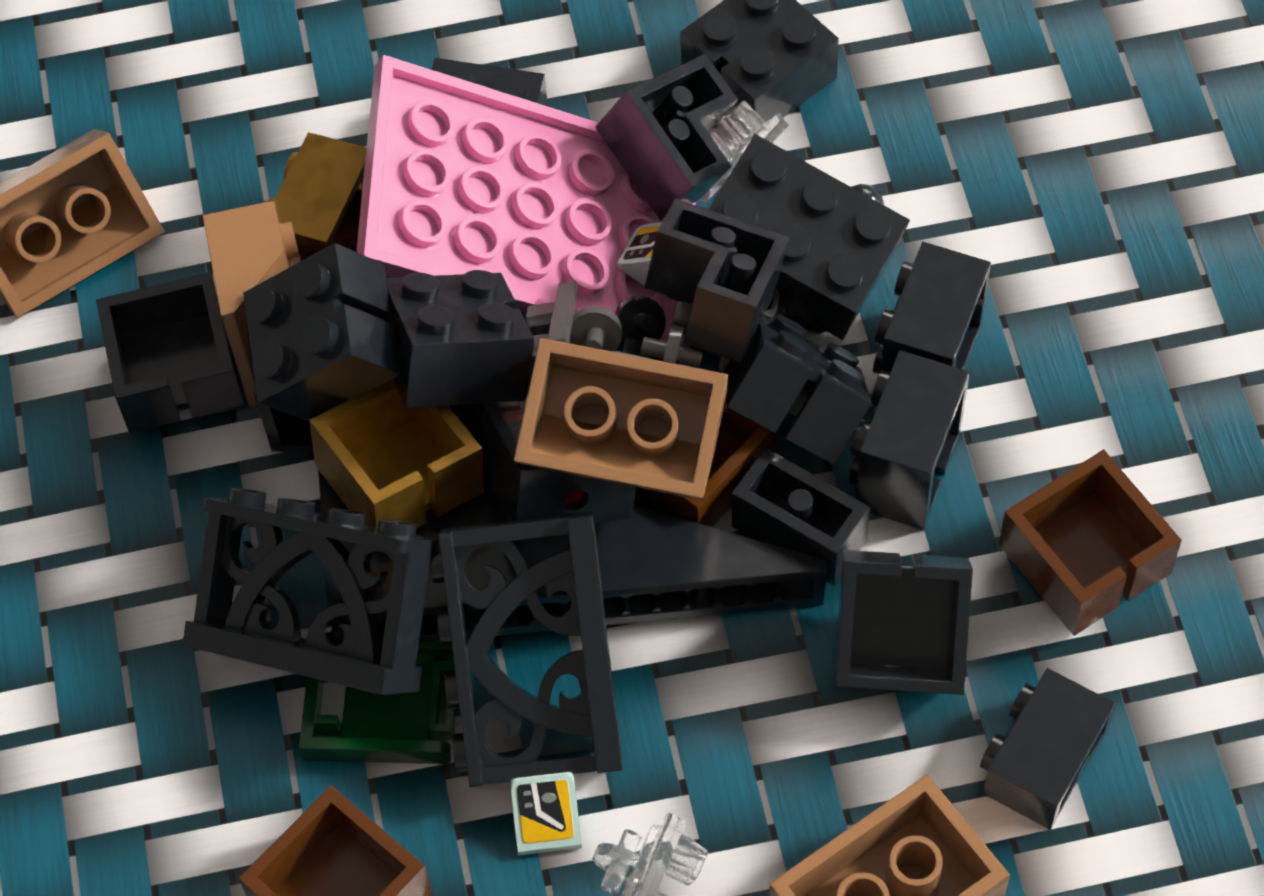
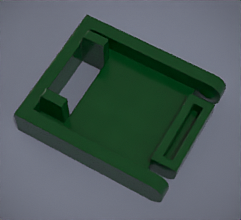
M440 640L419 642L416 665L423 666L419 692L379 695L346 686L342 727L338 715H320L324 681L307 677L299 741L302 759L309 761L447 764L451 762L452 745L445 741L451 740L454 733L455 709L448 708L445 671L455 670V664L453 662L436 661H454L452 645L441 646Z

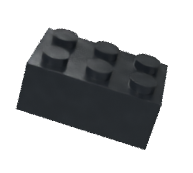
M754 134L708 209L789 237L776 290L780 293V306L842 341L896 251L910 222V219L757 134Z

